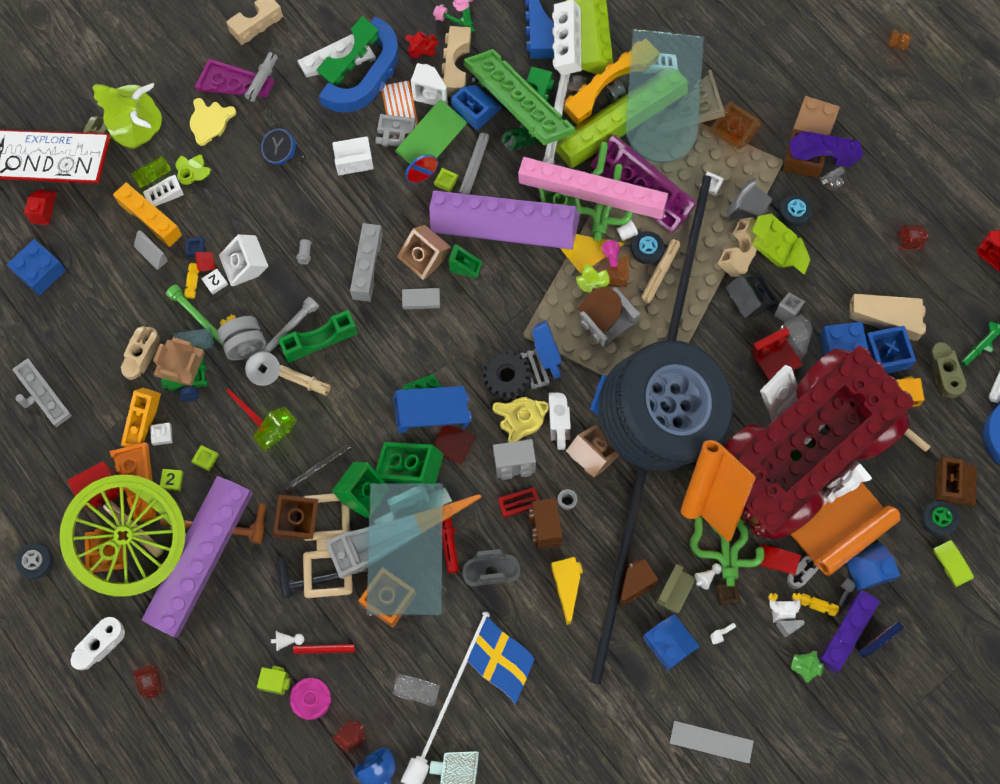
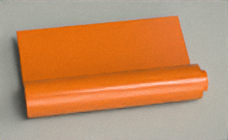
M713 440L705 441L681 507V513L688 519H696L702 516L729 542L732 540L756 477L720 443Z
M861 482L855 490L836 498L832 503L827 501L808 523L791 533V536L825 575L830 576L900 521V512L895 507H883Z

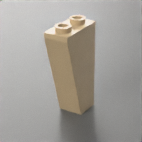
M854 294L850 300V319L882 330L905 326L909 339L918 341L925 334L926 324L923 323L925 306H923V299Z

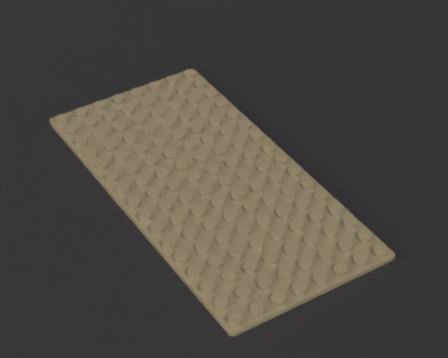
M666 107L642 123L629 147L696 202L702 178L706 175L707 171L724 178L716 196L708 193L676 341L689 343L726 273L717 263L725 249L739 248L738 239L733 235L739 220L727 221L728 208L747 181L756 178V186L767 194L783 164V160L702 123L657 135L656 127L660 126L664 122L665 117L672 111ZM696 205L690 212V217L673 233L666 230L652 217L633 212L631 220L638 234L645 231L658 234L664 242V252L672 239L680 242V247L649 304L642 302L641 296L660 260L650 265L638 262L631 252V243L634 236L622 241L617 232V228L622 225L607 224L606 235H603L601 239L625 243L620 247L617 257L618 265L611 267L610 261L605 257L592 267L598 273L607 270L610 281L606 287L610 289L616 287L640 313L639 321L606 347L594 341L591 332L581 326V312L577 309L590 293L583 291L579 287L576 277L582 276V273L566 257L525 329L524 337L535 342L533 337L534 327L541 322L547 321L560 355L600 375H608L620 361L645 346L667 340ZM613 207L609 212V217L623 218L626 210ZM591 216L579 235L594 237L595 234L591 233L593 225Z

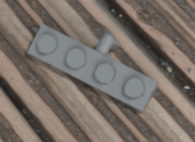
M28 358L12 369L31 394L27 399L21 394L16 396V401L24 408H28L37 402L55 427L72 416Z

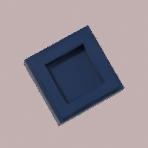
M204 237L185 239L187 258L196 257L195 254L197 252H205Z

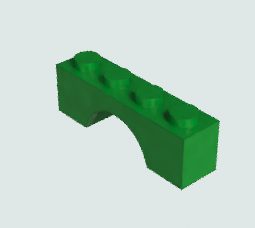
M363 16L351 28L354 36V46L351 52L342 58L327 56L316 69L319 75L334 86L341 84L345 78L344 74L347 71H352L356 66V60L359 57L363 58L368 51V46L370 44L374 45L379 39V30Z
M349 310L332 316L325 325L316 330L306 333L295 331L278 338L287 362L290 363L355 336L358 332Z

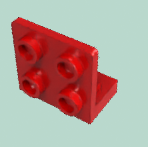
M787 327L754 343L751 348V355L768 381L785 365L791 367L792 371L802 367L801 361L787 341L790 335Z

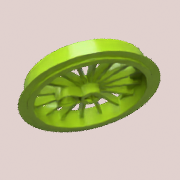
M134 475L109 476L85 487L67 507L60 527L61 551L70 571L81 583L90 589L110 596L137 595L159 585L176 567L185 543L184 520L175 500L155 482ZM123 487L136 494L126 525ZM120 488L122 525L105 494L107 489ZM101 493L117 526L92 506L89 500ZM140 497L149 505L129 526ZM87 505L114 529L79 519L78 516L83 507ZM151 507L160 514V516L133 528ZM161 518H164L172 526V530L134 532ZM76 522H80L114 534L75 537L74 531ZM126 530L128 532V539L123 538L121 540L119 538V531L124 532ZM173 533L171 548L135 537V535ZM114 537L81 554L77 553L75 540ZM134 540L169 551L164 563H159ZM126 544L143 579L128 582ZM131 544L159 568L149 576H146ZM106 545L114 546L115 554L108 556L104 553V547ZM123 545L125 582H112L109 579ZM100 548L101 558L91 569H88L80 557ZM103 559H113L106 579L93 573V570Z

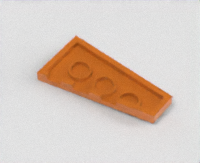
M144 442L109 451L115 461V468L119 475H134L152 481L149 444ZM123 487L128 497L129 507L132 509L136 494ZM140 497L133 513L134 520L149 505ZM151 507L138 523L156 518V510Z

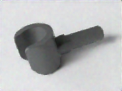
M849 578L841 585L845 592L838 603L840 607L843 606L847 596L855 588V583Z

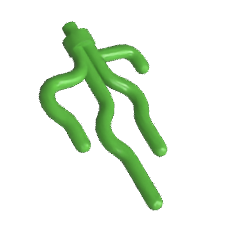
M607 142L601 143L598 164L592 173L593 175L600 176L603 172L608 148ZM616 164L613 180L620 181L621 164ZM596 203L595 210L581 207L582 214L590 215L593 219L591 233L595 234V241H601L602 236L606 235L607 224L625 225L632 219L633 212L626 211L623 218L609 217V212L613 207L607 205L603 208V204Z
M701 517L695 519V531L690 539V549L699 558H713L720 561L722 565V578L726 579L727 586H735V579L739 578L738 567H756L764 560V549L762 547L756 548L755 559H738V551L745 545L749 535L748 529L741 519H739L737 524L740 538L733 544L731 550H729V542L713 527L712 529L721 537L722 553L699 549L698 541L702 536L703 520Z

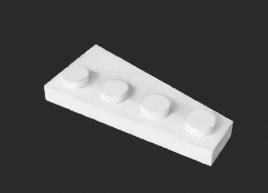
M353 34L297 60L306 77L319 75L316 69L327 56L342 58L348 55L354 46ZM369 46L363 58L359 57L356 60V65L362 64L361 62L368 60L370 62L376 61V57Z

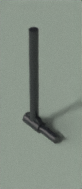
M280 557L277 561L282 598L293 597L296 589L304 587V579L294 581V579L288 576L285 557ZM374 563L366 569L352 574V576L379 571L382 569L383 563ZM337 572L312 577V585L341 578Z

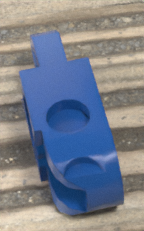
M541 322L533 329V337L536 342L534 345L544 370L550 368L554 379L562 377L558 365L562 363V357L548 322Z

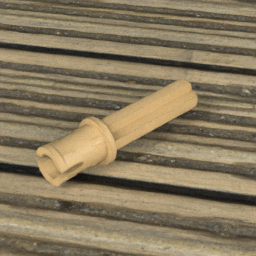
M280 365V377L302 385L308 391L313 390L324 396L328 395L331 385L317 380L314 376L311 378Z

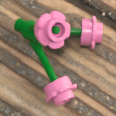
M473 0L453 1V6L456 10L463 13V17L460 19L448 15V8L444 7V5L436 6L433 16H435L436 21H443L447 18L460 26L471 27V33L475 31L472 26L473 22L470 16L469 2Z

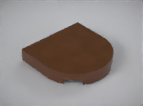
M597 288L585 298L577 309L580 312L584 311L603 333H607L621 316V297L613 289Z

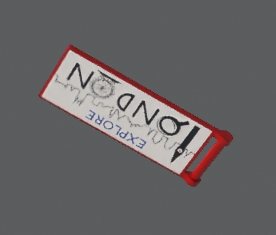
M0 130V179L98 184L111 136L104 133Z

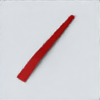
M230 389L226 390L264 433L270 428Z

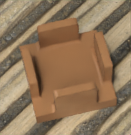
M173 337L172 341L167 340L165 345H159L153 360L157 365L154 375L192 387L205 352L202 349L195 348L191 342Z

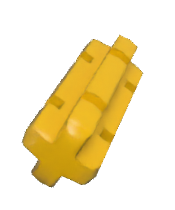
M190 263L185 286L187 288L185 289L184 296L188 299H194L199 271L196 263Z
M804 593L801 594V605H808L811 609L822 613L828 612V615L834 617L837 616L839 612L838 605L829 604V602L816 597L810 598V595Z

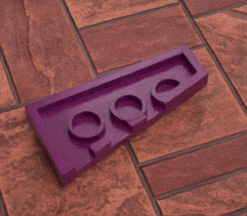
M208 59L195 85V90L245 95L256 73ZM267 77L257 96L268 97L274 85L272 78Z

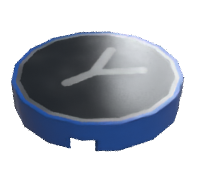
M280 128L268 132L261 143L263 157L275 165L285 164L288 159L293 157L296 149V142L292 135Z

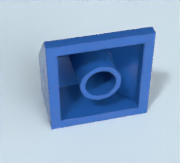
M881 542L867 546L846 563L852 581L855 583L856 591L888 583L900 577L894 557Z

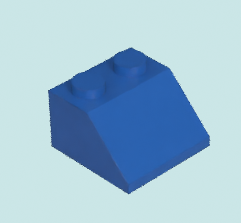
M675 614L659 623L642 638L667 671L700 647Z

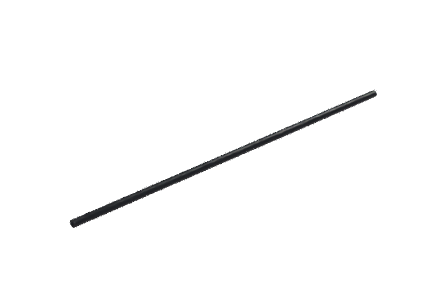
M704 175L701 182L667 340L677 339L712 177ZM640 467L637 470L591 677V683L600 685L647 475V470Z

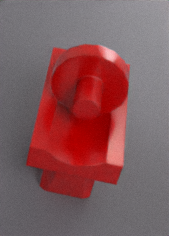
M418 31L414 36L408 34L405 37L411 44L408 51L412 58L417 59L422 54L429 56L436 54L434 47L438 44V41L434 35L429 34L426 37L423 32Z

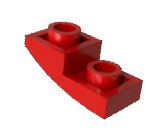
M760 545L764 549V560L759 566L795 575L801 555L775 547Z

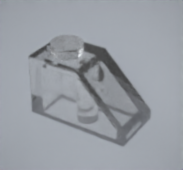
M803 314L783 323L781 329L787 327L790 335L787 341L800 361L806 355L812 333V325L808 319H805Z

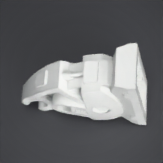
M853 459L822 488L824 496L823 505L827 501L832 503L836 498L855 490L861 482L869 481L872 477L859 462Z

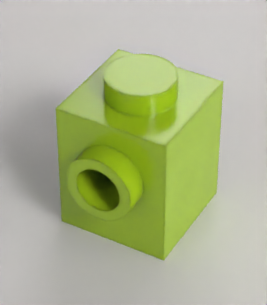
M272 666V669L262 667L257 688L261 691L284 695L285 690L288 691L291 678H288L289 674L284 672L282 667Z

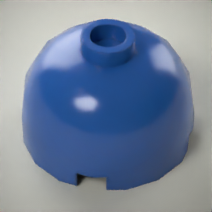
M388 747L386 749L381 748L365 758L367 761L363 766L359 763L353 770L354 775L361 784H390L392 782L391 777L396 770V760Z

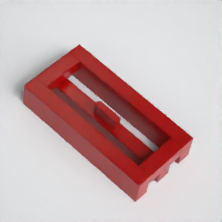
M535 487L498 498L503 518L529 511V508H532V504L506 512L507 509L538 501L539 497ZM533 493L532 497L519 500L507 505L503 504L504 502Z

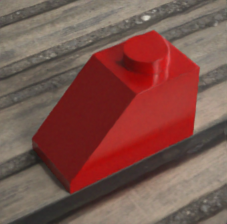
M38 189L28 197L24 214L31 223L49 225L57 194L56 191Z

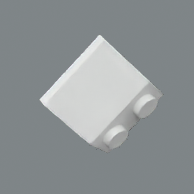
M417 63L411 79L413 100L435 105L441 99L448 105L446 86L436 69L428 64Z
M238 234L219 254L231 286H236L259 277L268 267L256 235Z

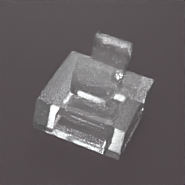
M840 166L821 177L820 180L823 185L830 182L831 187L835 189L844 184L840 175L845 173V171Z

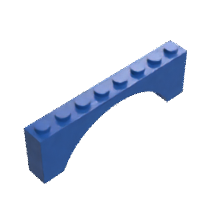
M525 0V7H529V11H526V22H529V26H526V37H530V41L526 43L527 52H530V59L554 58V35L552 31L554 22L544 12L539 0Z

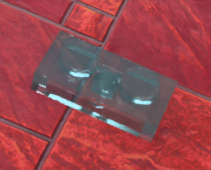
M210 328L173 334L174 338L191 342L195 348H214L212 329Z

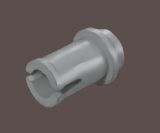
M300 240L299 254L296 256L300 264H308L311 260L310 247L312 242L310 240Z

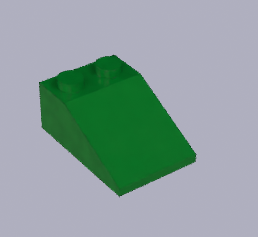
M384 442L375 471L386 482L411 488L423 484L426 490H434L444 454L434 445Z

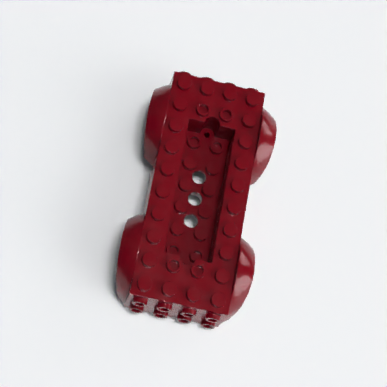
M859 345L852 352L840 348L828 352L803 377L796 389L798 400L767 428L756 424L746 426L723 446L756 477L740 519L743 522L747 521L752 527L751 531L757 537L762 539H778L800 529L822 508L824 504L822 488L853 459L864 461L882 453L898 441L908 430L910 422L907 410L915 404L912 396L907 391L901 389L898 381L885 372L883 365L876 362L866 348ZM825 424L829 427L830 432L828 435L819 433L820 425ZM806 438H811L814 441L813 448L805 446L804 441ZM792 450H798L801 453L799 461L791 459L790 453Z

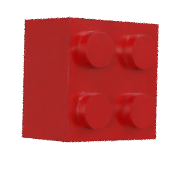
M103 461L67 481L74 496H76L91 483L116 474ZM119 487L105 490L108 500L119 497ZM101 493L89 500V503L96 509L105 502ZM87 505L84 506L87 510H90Z

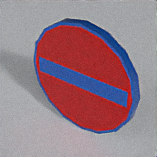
M430 154L416 158L406 169V179L410 183H420L427 180L437 169V158Z

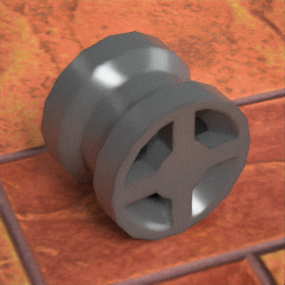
M615 80L611 86L607 85L604 88V92L611 102H615L618 97L626 95V90L619 80Z

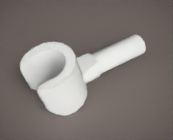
M732 623L724 629L714 631L710 635L712 643L723 642L722 635L734 629L736 625Z

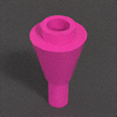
M609 240L602 245V252L610 261L611 267H616L618 265L617 257L620 245L614 240Z

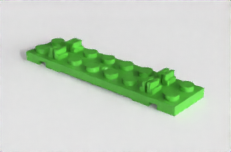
M494 49L464 59V66L479 80V84L482 87L485 86L529 130V134L532 137H536L543 145L574 134L575 128L567 120H563L562 115L538 94L505 60L502 61L501 56Z

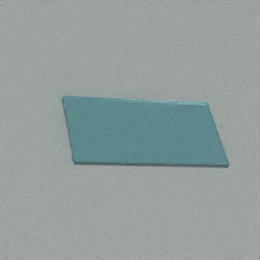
M373 483L370 485L367 615H441L443 484Z

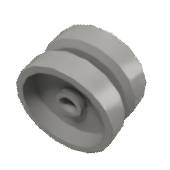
M242 316L223 324L217 332L229 360L249 358L253 354L260 352L266 345L264 336L260 332L259 324L256 318L252 316Z

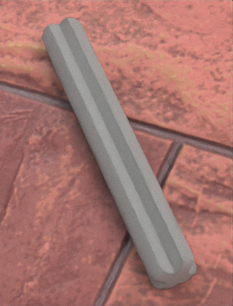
M481 132L460 188V194H470L489 140L487 133Z

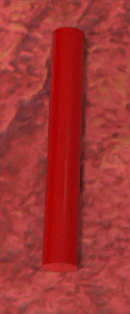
M355 644L293 646V654L355 652Z

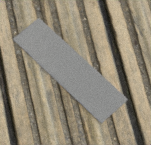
M674 721L670 744L749 764L754 742L753 740Z

